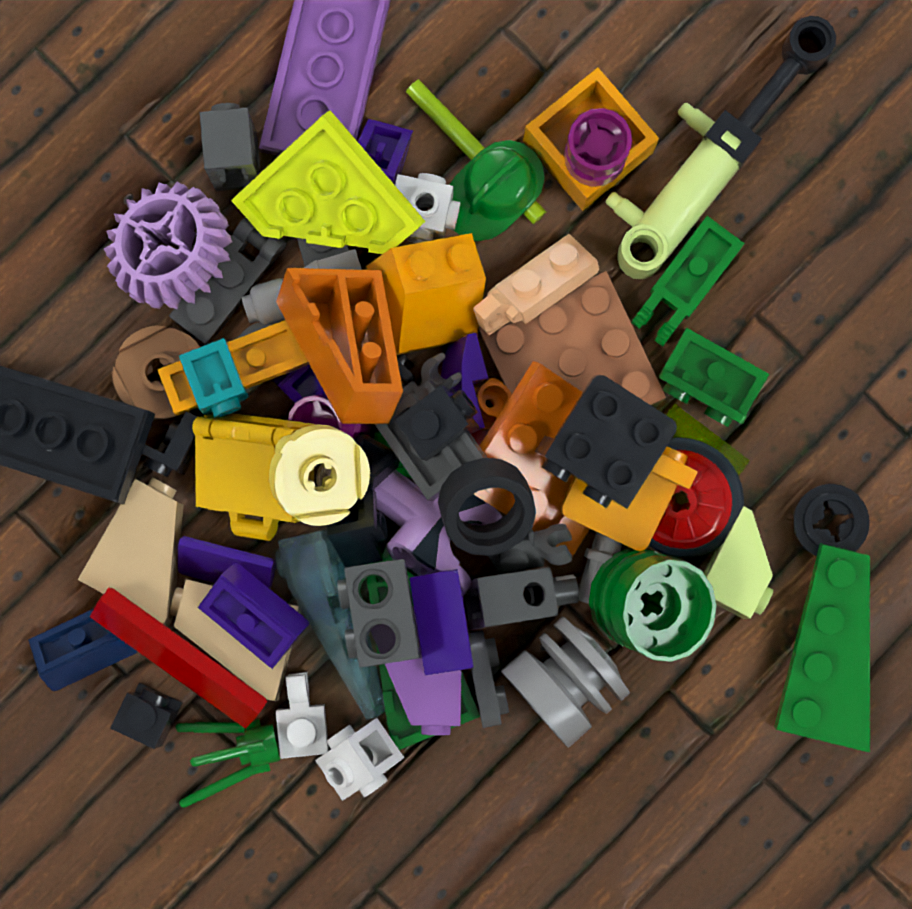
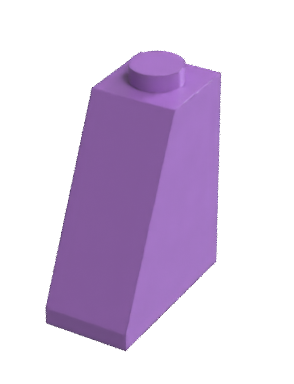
M413 607L421 658L387 663L385 666L410 724L421 725L422 735H451V726L461 725V670L425 675ZM385 624L377 625L371 629L380 654L389 652L394 647L396 641L394 631Z

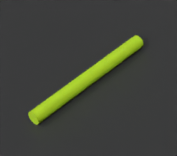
M419 79L409 86L406 93L470 160L485 148ZM535 201L523 214L534 225L547 211Z

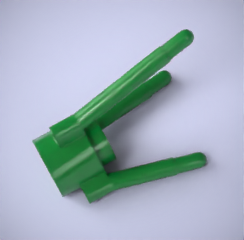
M260 719L253 720L246 729L237 722L177 723L175 726L177 732L245 734L236 737V747L191 758L190 764L194 767L240 757L241 765L251 763V765L181 799L179 805L182 808H186L198 801L200 802L255 774L271 771L269 764L280 761L273 724L261 726Z

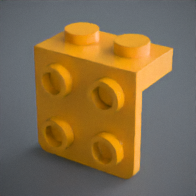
M667 446L628 509L613 501L608 508L601 506L582 493L587 485L574 477L561 503L560 510L565 517L636 551H643L648 547L677 485L690 489L698 471L684 465L688 458L687 455Z

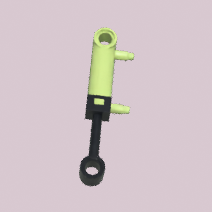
M807 16L794 24L782 46L784 62L738 119L725 110L717 121L714 122L702 111L693 108L688 103H684L678 110V115L686 121L687 125L704 138L645 212L627 198H622L616 192H612L606 199V204L614 210L615 214L632 226L626 232L617 254L619 267L626 275L633 279H646L659 271L662 264L756 150L762 138L752 130L797 74L808 75L817 72L823 67L836 45L834 28L827 20L819 16ZM809 38L817 44L819 52L808 53L800 47L798 39ZM638 242L648 244L653 249L654 259L648 262L636 260L631 254L630 246Z

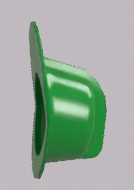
M512 140L494 142L481 150L449 184L453 186V201L460 202L457 223L453 231L459 235L472 233L475 241L493 239L506 231L532 206L541 194L545 180L543 164L535 151L524 143Z

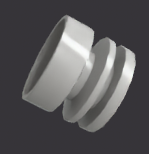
M561 617L553 625L566 641L564 645L559 647L546 633H543L539 639L549 655L547 660L542 663L524 650L503 668L501 672L556 736L569 748L592 728L589 719L581 708L587 701L607 714L612 708L599 692L604 686L620 701L628 696L630 692L623 683L616 664L587 632L572 625L565 617Z

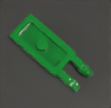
M706 216L650 291L652 295L637 313L631 324L640 329L653 316V311L660 301L664 302L676 312L668 322L662 325L654 340L663 347L684 318L688 320L745 243L709 216Z

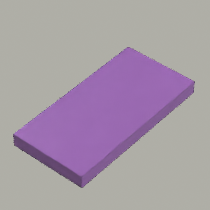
M294 0L259 146L261 153L279 156L329 110L332 111L358 142L391 0Z

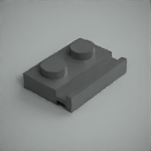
M427 380L423 383V387L415 393H410L397 404L389 424L375 425L426 499L434 501L439 497L441 486L452 471L466 462L487 458V456L472 435L465 432L428 461L422 460L395 422V419L437 388L433 381Z

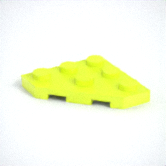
M331 110L322 115L231 200L264 237L277 239L283 236L306 239V243L343 248L345 245L368 248L370 253L384 254L390 248L397 247L426 222Z

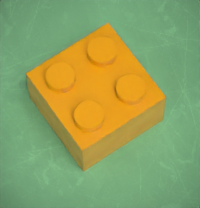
M598 67L527 124L523 142L535 151L545 168L582 211L652 155L659 141V137ZM605 108L615 111L626 120L631 130L632 145L623 171L619 176L605 186L591 187L579 183L570 175L565 166L564 152L571 125L578 116L590 109Z

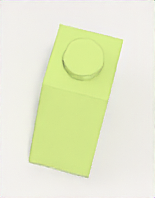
M744 506L724 543L715 550L704 571L705 576L713 586L716 605L742 619H751L754 612L761 615L773 594V589L767 587L773 574L752 510Z

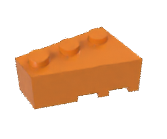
M287 268L276 303L342 424H389L403 389L382 271Z

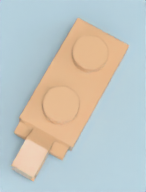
M570 234L566 235L496 284L487 293L488 296L473 308L478 325L490 336L510 321L514 324L522 320L527 324L596 275L599 271L597 259Z

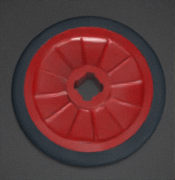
M672 438L667 446L687 455L688 458L684 465L698 471L690 489L677 485L648 546L660 553L674 557L701 556L716 550L724 543L744 506L743 488L735 468L717 449L695 439ZM684 491L687 493L689 502L683 503V505L678 504L675 493Z

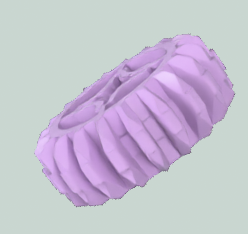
M159 182L155 194L149 189L141 188V200L137 203L134 200L126 199L129 210L125 215L114 214L119 226L118 228L106 231L108 238L114 243L104 248L106 256L112 260L107 267L110 273L116 277L117 286L125 293L129 292L130 297L136 302L143 304L146 302L152 308L158 309L164 303L169 308L178 309L181 297L186 302L195 304V291L198 289L211 293L207 282L212 276L214 278H223L222 271L217 266L218 263L231 261L229 253L223 248L233 243L231 236L225 231L229 225L227 219L220 213L219 206L211 198L208 199L201 190L194 187L188 189L184 184L178 182L175 183L172 189L167 184ZM197 235L196 242L192 250V243L195 236ZM158 242H161V243L167 245V247L164 246V245H159Z

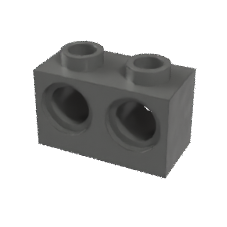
M235 103L216 104L211 107V111L199 112L204 169L215 191L244 189L261 173L257 131L248 108H240V105Z
M398 559L344 568L346 579L337 580L341 609H350L353 628L345 629L349 659L358 658L359 668L421 658L406 561ZM370 576H381L388 585L387 596L377 604H369L361 596V585ZM380 624L388 625L394 631L396 637L394 647L385 654L376 653L368 643L369 632L373 627Z

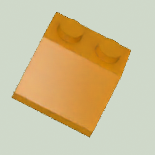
M472 233L390 248L366 266L367 270L382 271L396 355L452 344L471 333H476L478 336L479 325L473 308L483 300L486 276Z

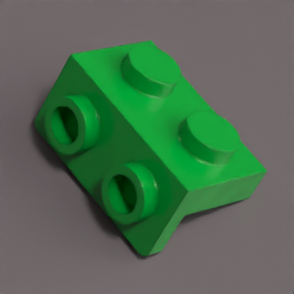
M686 328L658 377L667 382L663 388L664 392L686 404L691 396L708 405L704 412L705 415L729 427L732 420L743 425L747 418L746 414L767 380L769 373Z

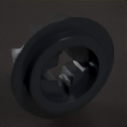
M825 484L811 489L801 497L793 512L794 534L803 545L804 550L817 556L820 543L857 551L868 535L870 520L865 503L858 494L842 485ZM823 502H825L826 509H829L832 515L849 516V519L842 521V524L836 526L837 534L835 537L837 542L834 536H831L828 529H813L812 525L817 524L819 520L824 518L823 510H825Z

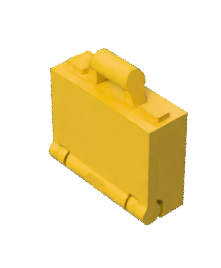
M213 413L204 415V417H197L192 427L195 434L196 507L221 512L227 511L229 512L230 526L234 535L265 541L272 540L276 535L278 521L300 522L283 510L274 498L269 483V469L271 460L275 455V446L282 437L292 435L303 427L315 424L233 413L214 418ZM314 470L310 471L308 479L314 481ZM245 514L263 517V521L245 518Z

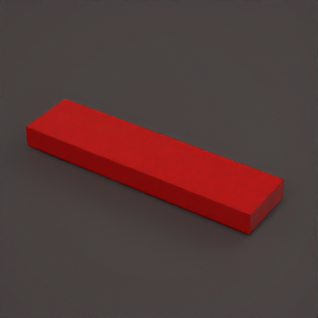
M109 587L92 611L90 618L245 729L268 702L260 693L115 589Z

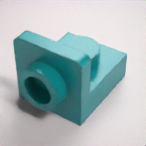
M224 338L179 355L199 410L204 415L213 413L214 418L232 414L242 408L240 401L249 398L243 386Z

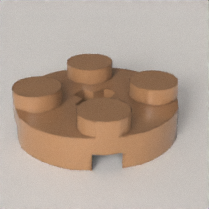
M155 325L136 331L123 342L119 349L120 353L116 359L115 367L113 366V384L119 398L125 404L155 413L153 421H168L184 416L185 413L178 416L174 414L164 386L159 381L151 383L148 376L154 373L152 365L155 362L160 361L164 366L180 361L179 355L197 349L200 346L190 335L177 329L167 328L166 326Z

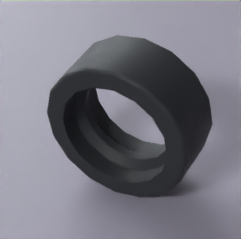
M481 458L464 463L450 473L441 486L438 498L440 514L447 536L458 548L474 555L490 556L510 550L522 542L532 529L536 515L534 498L526 478L516 466L502 459ZM488 488H502L514 495L515 502L507 515L494 523L471 525L462 521L459 517V508L468 497L477 491Z

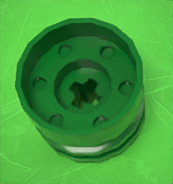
M630 548L615 553L613 557L600 566L591 583L589 596L592 620L603 636L656 661L673 662L690 656L705 642L714 626L717 605L713 586L703 571L686 561L669 557L650 549L636 551Z

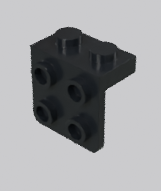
M595 375L584 389L555 437L551 438L545 435L535 452L546 459L542 465L543 469L564 482H567L571 475L587 485L582 493L601 506L608 508L613 501L628 509L676 433L677 425L673 419L604 375Z

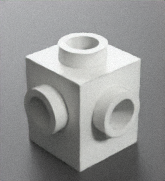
M420 173L418 178L397 174L395 186L426 221L406 240L421 243L432 241L433 239H443L446 228L455 230L460 202L453 201V186L446 185L444 178L428 173ZM424 207L430 208V210L428 211H422L420 209Z
M376 718L356 732L351 725H348L326 741L331 750L315 761L325 774L329 784L333 786L343 801L358 790L364 797L377 790L388 781L383 773L401 761L404 756L378 718Z

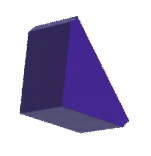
M368 119L358 143L395 185L397 174L401 175L413 130Z

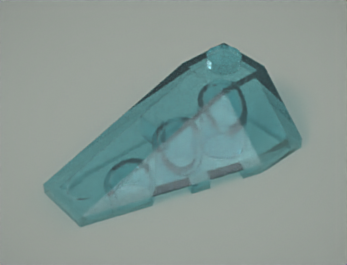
M327 529L279 540L280 550L276 551L275 557L280 576L287 579L289 590L366 720L378 717L385 712V706L376 665L359 668L358 658L349 659L345 629L353 628L350 609H341L337 580L346 579L344 571L346 567L329 540ZM368 635V643L372 649L370 637Z

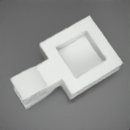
M307 672L288 674L286 676V686L290 708L276 710L280 759L325 754L329 751V745L326 742L328 734L325 704L310 705Z

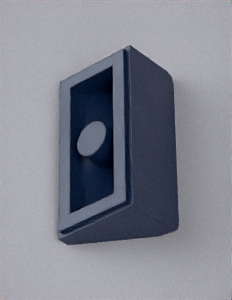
M94 609L28 639L39 676L51 691H58L134 655L138 651L90 618Z

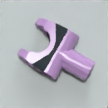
M395 470L374 489L376 492V509L401 527L387 543L388 553L393 560L404 559L407 571L414 577L458 569L463 596L471 587V579L466 571L459 566L460 561L452 553L450 547L451 539L447 536L441 518L438 498L434 501L427 500L416 484ZM474 494L465 500L458 511L460 519L471 525H486L494 523L503 517L493 506Z

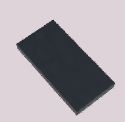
M0 366V465L124 505L155 413Z

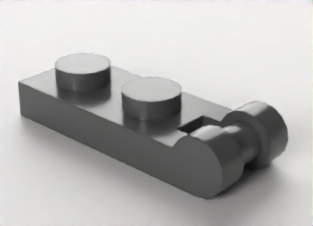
M246 217L239 223L231 236L233 243L223 248L229 253L231 260L218 263L217 267L222 271L223 278H214L212 276L207 282L211 293L198 289L195 291V304L188 303L182 298L178 309L174 308L169 314V317L204 345L210 344L243 303L241 297L250 294L251 288L259 283L287 245V242L282 238L262 236ZM249 243L260 251L253 262L241 254Z

